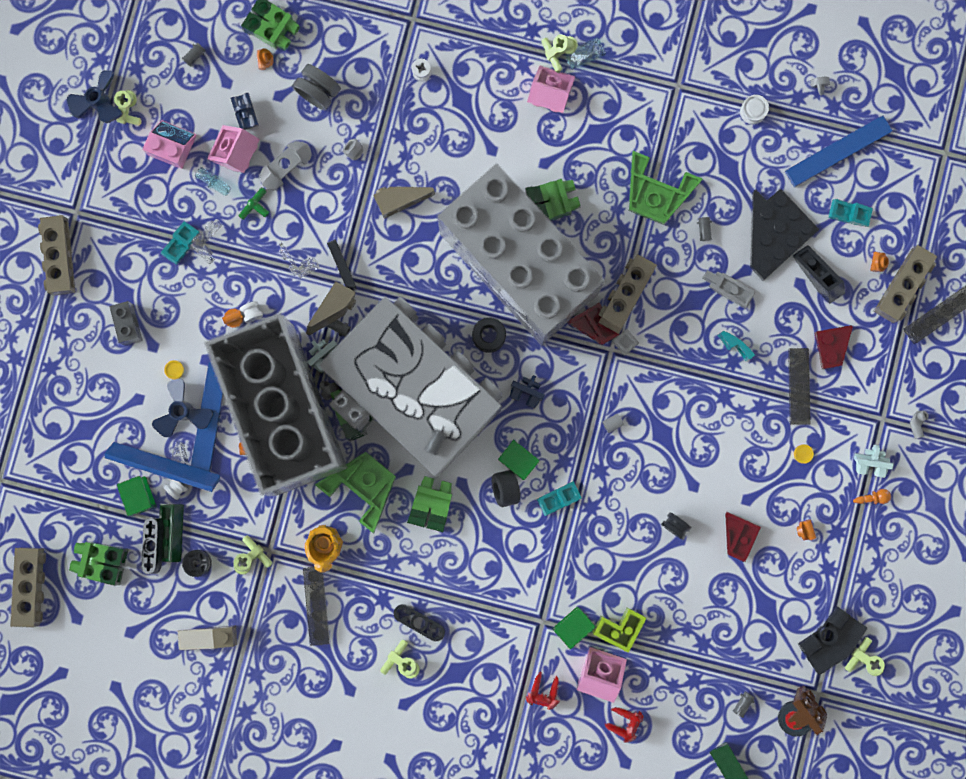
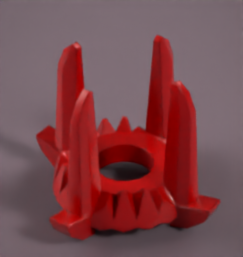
M539 672L534 680L531 693L525 696L526 701L530 705L534 703L552 710L560 702L556 700L559 678L556 676L553 679L548 697L547 694L543 695L542 693L540 695L538 692L542 672Z
M619 707L611 708V711L629 719L630 723H627L628 727L626 729L610 723L605 724V727L623 737V743L634 741L637 737L635 735L640 722H643L642 713L640 711L633 713Z

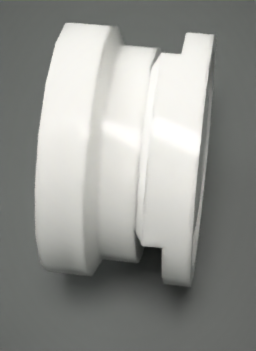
M751 95L742 104L740 115L746 123L758 124L767 115L769 104L764 97Z

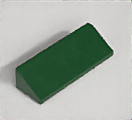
M160 504L159 519L163 522L162 562H181L183 504Z
M726 742L709 751L725 779H748Z

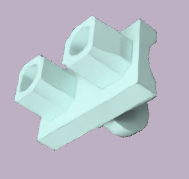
M324 339L318 344L315 340L311 342L314 347L309 351L310 354L314 355L317 351L319 352L307 362L320 373H323L324 370L319 364L338 346L334 340L327 346H325L327 343Z
M875 444L872 450L865 449V454L855 453L854 455L858 474H868L869 466L875 467V476L885 478L888 469L893 468V463H890L889 458H885L886 452L880 451L879 445Z

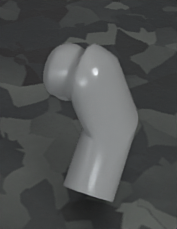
M924 410L917 411L910 421L915 439L924 436L921 425L928 419V413Z

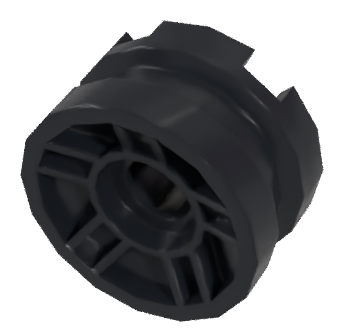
M669 512L667 520L663 521L661 525L679 539L684 540L686 537L685 533L689 532L692 527L675 514Z
M192 550L182 560L184 572L192 577L207 574L212 566L210 555L203 550ZM199 560L200 566L196 567L193 561Z

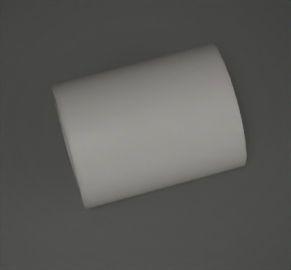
M618 413L602 421L608 433L624 425Z

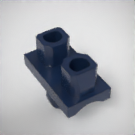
M249 92L231 97L239 128L246 130L259 126Z
M533 375L531 379L523 377L521 381L528 384V386L513 380L509 398L519 402L522 393L529 395L526 405L535 409L539 402L543 400L545 394L531 388L539 389L541 384L535 382L536 376Z

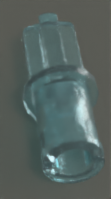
M203 167L197 170L201 174L195 173V177L206 183L208 188L215 189L223 196H227L230 193L231 187L218 179L217 175H212Z

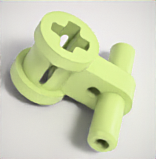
M565 35L556 36L553 41V47L548 38H544L541 41L546 51L545 55L557 73L563 69L558 57L563 53L573 54L578 47L576 38Z
M131 90L118 91L115 94L114 101L119 107L118 109L123 112V115L116 119L117 122L141 125V118L129 116L130 107H133L137 102L136 94Z
M246 535L242 541L251 551L248 554H238L234 558V570L240 575L247 574L251 569V563L257 558L266 568L272 565V561L265 555L264 549L260 545H256ZM239 561L242 563L246 561V567L243 565L239 567Z
M865 637L858 649L855 648L851 654L852 658L845 666V670L852 672L860 661L866 665L868 673L872 676H879L884 672L885 664L880 657H869L865 654V651L872 643L871 639ZM878 662L881 669L876 668L872 670L871 663L875 664Z
M401 640L395 650L391 651L387 656L388 660L380 669V672L384 675L396 663L399 672L405 677L413 679L418 676L420 672L419 665L411 658L403 659L400 657L408 645L405 640ZM408 665L411 666V671L406 669Z

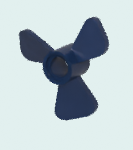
M102 71L99 75L98 86L88 88L84 95L69 94L67 96V104L72 116L80 118L89 109L94 108L98 111L99 119L103 123H110L123 115L120 109L110 104L109 96L104 93L114 78L113 71Z
M175 379L169 381L167 389L174 402L169 406V414L153 420L152 427L163 437H171L179 420H189L199 429L207 428L213 417V410L193 409L189 402L184 401V380ZM180 406L184 408V413L182 416H180L178 413V409Z

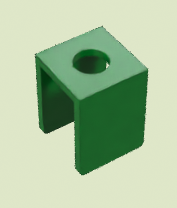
M514 439L498 458V461L512 470L522 480H525L539 463L538 458Z
M137 476L117 484L127 516H136L157 508L147 477Z
M575 607L552 629L571 650L595 628V625L579 607Z

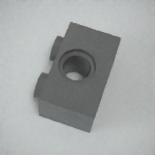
M126 301L109 306L118 342L125 346L143 341L134 304Z

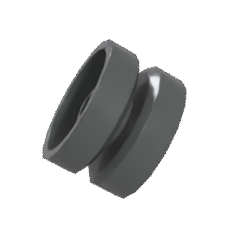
M306 64L301 71L303 78H297L292 84V88L306 101L326 111L331 104L329 96L336 97L341 87L319 68Z

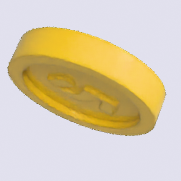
M172 360L165 365L164 372L168 378L175 380L183 375L184 367L179 361Z
M802 444L795 448L794 458L797 462L805 464L813 459L814 453L810 446Z

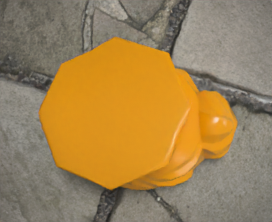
M319 525L309 532L305 542V554L308 561L315 564L314 567L318 572L325 573L332 568V563L340 555L343 540L336 528Z

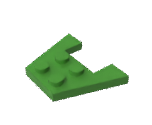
M632 151L628 211L664 225L703 178L685 172L677 189L643 175L650 158Z
M365 452L347 463L348 469L327 476L316 483L315 486L331 497L342 483L345 484L370 505V508L361 517L359 522L372 533H375L396 476Z

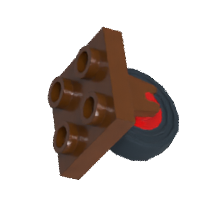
M804 685L797 689L794 700L785 703L778 713V723L781 729L786 734L796 737L806 735L811 729L816 735H819L824 731L827 720L826 710L822 705H818L813 692L810 689L807 690Z

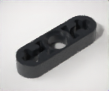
M336 239L327 242L345 286L353 291L357 290Z
M148 518L143 525L141 567L145 574H157L162 567L163 522L159 518ZM151 541L155 543L154 551L150 549Z
M400 604L395 608L394 618L398 622L432 641L437 642L443 639L445 629L438 622L406 604ZM405 608L406 614L410 616L412 612L415 613L410 624L406 622L409 618L405 616L399 618L398 609L402 610ZM421 617L425 620L423 628L415 627V618ZM428 622H431L432 625L430 627L433 629L439 627V632L442 635L433 637L432 631L428 630L427 633L423 631L427 628Z

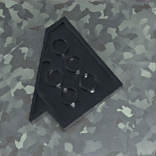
M781 188L768 200L756 189L752 192L750 268L762 281L820 230Z

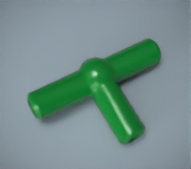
M263 187L257 191L253 198L248 200L247 205L239 213V218L244 220L253 209L264 218L269 215V211L258 203L267 192Z

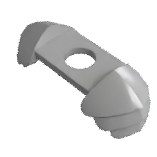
M295 141L288 144V148L269 165H265L260 175L262 185L269 190H276L283 185L282 179L300 162L304 165L307 164L312 156L307 143ZM284 158L290 161V166L286 169H282L279 166L280 160Z

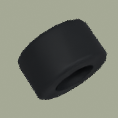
M492 317L479 320L474 325L472 331L473 342L482 352L493 353L500 350L506 340V329L503 323ZM492 328L496 331L497 337L493 342H485L483 340L482 332L484 329Z
M507 470L494 473L491 481L497 504L500 507L518 504L521 496L519 483L514 472Z

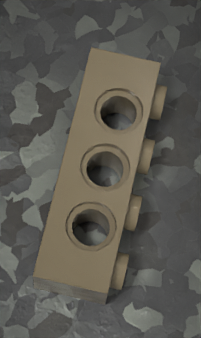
M63 215L40 218V224H38V231L42 235L40 250L44 255L42 269L46 275V280H44L45 291L53 296L76 293L68 218ZM57 233V239L51 241V236ZM59 252L58 259L53 260V254ZM61 270V276L55 279L56 271Z
M919 245L914 246L873 312L891 323L901 321L907 313L905 309L908 304L911 305L916 299L917 295L915 293L917 289H921L927 280L925 276L928 272L931 273L936 266L934 261L937 256ZM914 265L920 268V273H916L913 270ZM904 281L909 282V284H910V289H909V290L904 287V285H903V282H904ZM894 297L900 299V306L894 303Z
M638 254L634 260L632 258L629 259L625 267L628 271L625 275H620L616 283L619 287L616 291H611L608 297L610 303L607 307L604 305L599 313L601 319L598 323L619 334L657 266L655 263ZM631 274H636L639 280L632 279ZM622 290H628L630 296H625ZM613 306H619L622 311L616 312Z
M15 548L10 627H37L42 622L43 612L41 611V603L44 600L42 584L45 581L43 564L46 562L44 548ZM29 563H32L34 566L31 573L27 570ZM28 582H30L33 587L31 592H28L26 589V584ZM26 602L31 604L30 612L25 609Z

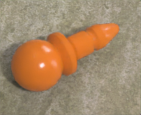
M880 489L877 492L872 491V495L859 496L853 502L863 504L873 501L875 505L878 502L880 504H887L891 500V493L887 489Z

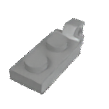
M707 270L702 279L710 283L709 287L713 291L744 309L747 308L755 294L754 290L725 273L717 272L715 275Z

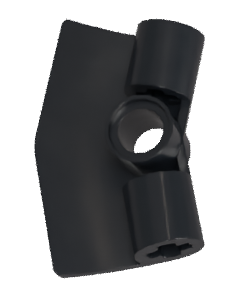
M836 606L825 623L816 632L797 644L816 673L821 675L851 654L866 632L867 627ZM826 630H830L831 637L824 640L823 633Z

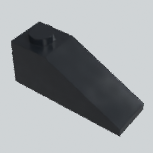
M809 245L793 255V258L815 289L829 304L845 294L844 281Z

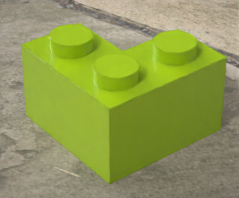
M627 607L618 624L600 616L592 633L629 653L646 617Z

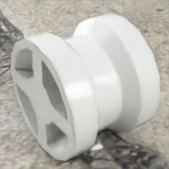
M417 59L412 64V73L416 80L426 81L431 76L430 64L425 59Z
M257 301L240 307V311L245 315V323L253 322L263 317L262 312L258 309L259 304Z
M172 480L170 484L164 486V489L174 499L178 500L180 494L186 492L188 487L182 482Z

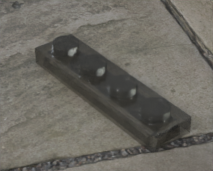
M966 285L903 328L913 344L918 343L966 309Z
M789 348L790 425H810L809 348Z
M315 567L303 568L309 643L310 646L330 644L324 573L318 572Z

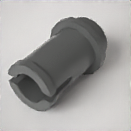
M198 42L195 45L193 44L190 51L182 57L183 61L190 67L201 55L204 56L206 51Z
M710 217L698 218L699 222L697 224L699 225L700 241L712 240L710 226L712 221Z
M339 320L326 326L339 333L340 337H346L351 329L348 323L344 324Z
M439 429L431 432L433 435L424 449L435 456L443 440H446V433Z
M746 691L740 694L741 698L733 709V712L737 714L740 708H742L739 716L744 718L751 703L754 704L753 700L755 698Z

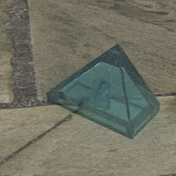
M597 37L579 45L573 54L564 53L572 70L604 56L606 53Z

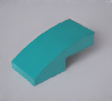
M833 199L828 218L869 227L873 208L858 203L851 204L839 199Z
M184 221L173 233V238L161 251V254L178 265L200 232Z
M722 331L717 335L728 350L735 346L745 361L755 356L752 350L736 336L726 331Z
M574 481L537 498V501L544 516H547L582 499Z

